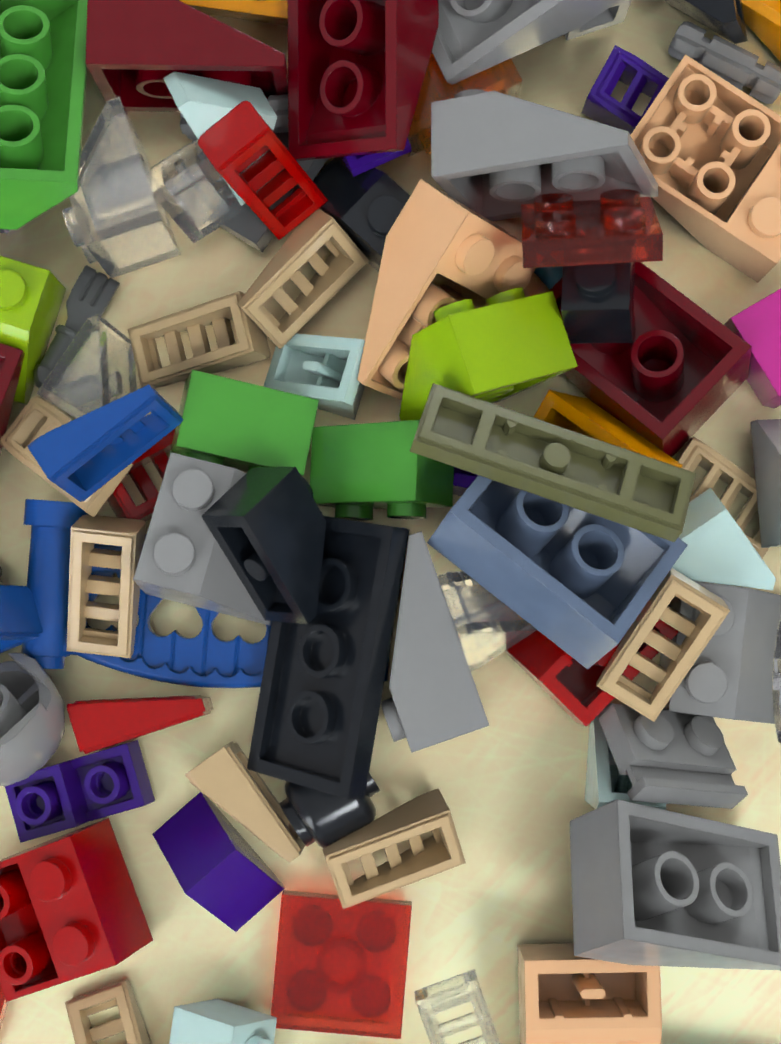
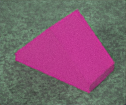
M781 289L731 317L724 324L752 346L749 376L746 380L762 406L773 409L781 405Z

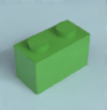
M192 370L185 381L179 414L183 421L175 428L170 453L236 468L245 472L258 467H296L300 475L303 476L319 400Z
M420 420L313 428L310 486L317 505L335 508L334 518L369 521L373 520V509H387L388 518L426 519L427 508L453 507L454 467L410 452Z

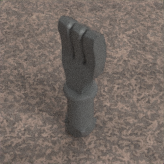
M87 265L84 267L66 302L68 316L65 326L58 325L55 328L56 335L40 364L35 366L33 379L35 385L40 390H53L64 380L62 376L78 346L85 342V338L81 334L86 328L98 323L120 285L119 282L112 278L108 279L107 275L101 272L97 273L95 269Z

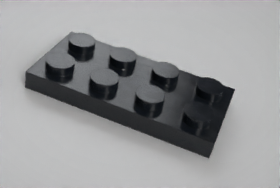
M324 516L326 519L317 615L309 624L272 621L247 769L344 799H365L409 530Z

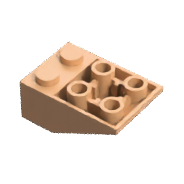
M685 54L630 136L658 183V197L652 198L707 250L756 282H759L781 259V116Z
M420 179L386 235L357 380L362 385L402 400L412 335L436 322L433 312L445 305L465 299H472L474 308L487 306L485 300L496 294L520 287L524 290L544 255L496 223Z
M574 943L517 944L520 1044H661L660 966L627 965L574 956Z

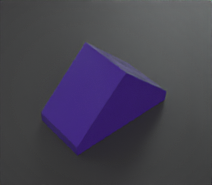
M202 792L198 793L152 834L184 893L235 932L285 889L282 882L215 804Z

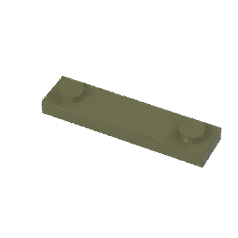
M435 383L432 384L410 449L412 453L675 542L683 532L696 476L694 472Z

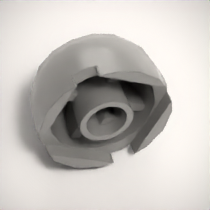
M8 653L14 661L0 663V786H8L27 779L42 768L58 749L65 732L64 701L49 675L36 659L22 653Z

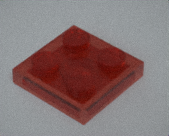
M631 189L608 190L600 194V200L574 201V197L566 193H548L536 196L532 204H521L523 268L663 261V233L651 197H640L639 191Z
M283 890L271 1016L277 1017L276 1028L401 1039L412 901L372 898L343 909L338 895Z

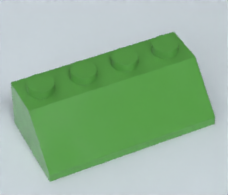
M0 0V229L17 230L78 192L87 81L86 32L88 0Z

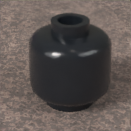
M370 773L365 799L348 800L286 781L285 793L287 798L279 804L292 827L307 847L316 842L320 847L325 848L374 821L376 809L370 797L381 790Z

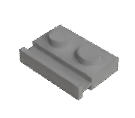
M612 704L599 718L620 775H628L633 787L627 792L630 801L733 809L748 795L745 787L735 785L731 774L737 769L725 745L723 734L713 717L662 710L655 722L627 705Z

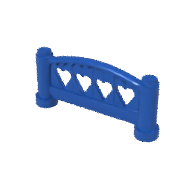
M25 499L23 525H32L27 587L30 588L33 594L43 633L39 634V637L23 643L22 654L36 659L43 669H64L65 657L78 655L88 661L120 672L165 683L206 688L261 687L271 625H266V635L260 642H247L240 634L233 640L224 641L219 639L213 631V623L219 613L195 607L203 622L199 635L194 638H186L177 630H174L168 636H160L151 629L150 617L163 598L147 595L141 589L138 607L139 623L136 627L134 654L131 658L66 651L71 526L80 517L88 515V513L73 502ZM94 544V548L122 551V546ZM92 566L91 575L114 577L117 574L118 578L121 576L120 569ZM89 593L88 601L95 602L100 594ZM86 618V628H91ZM111 625L106 629L110 631H118L114 625ZM389 656L384 681H388Z

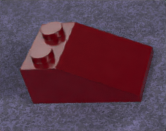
M179 0L87 1L86 66L110 111L180 112L163 79L174 71L261 88L267 99L270 95L288 94V70L284 53Z
M287 0L289 151L297 161L404 151L439 27V0Z
M635 258L633 343L570 344L578 367L563 374L589 400L670 457H673L748 378L752 346ZM561 278L548 292L553 291L562 318Z

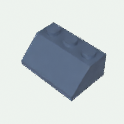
M479 475L449 510L427 542L586 669L593 666L619 644L688 545L679 537L675 542Z

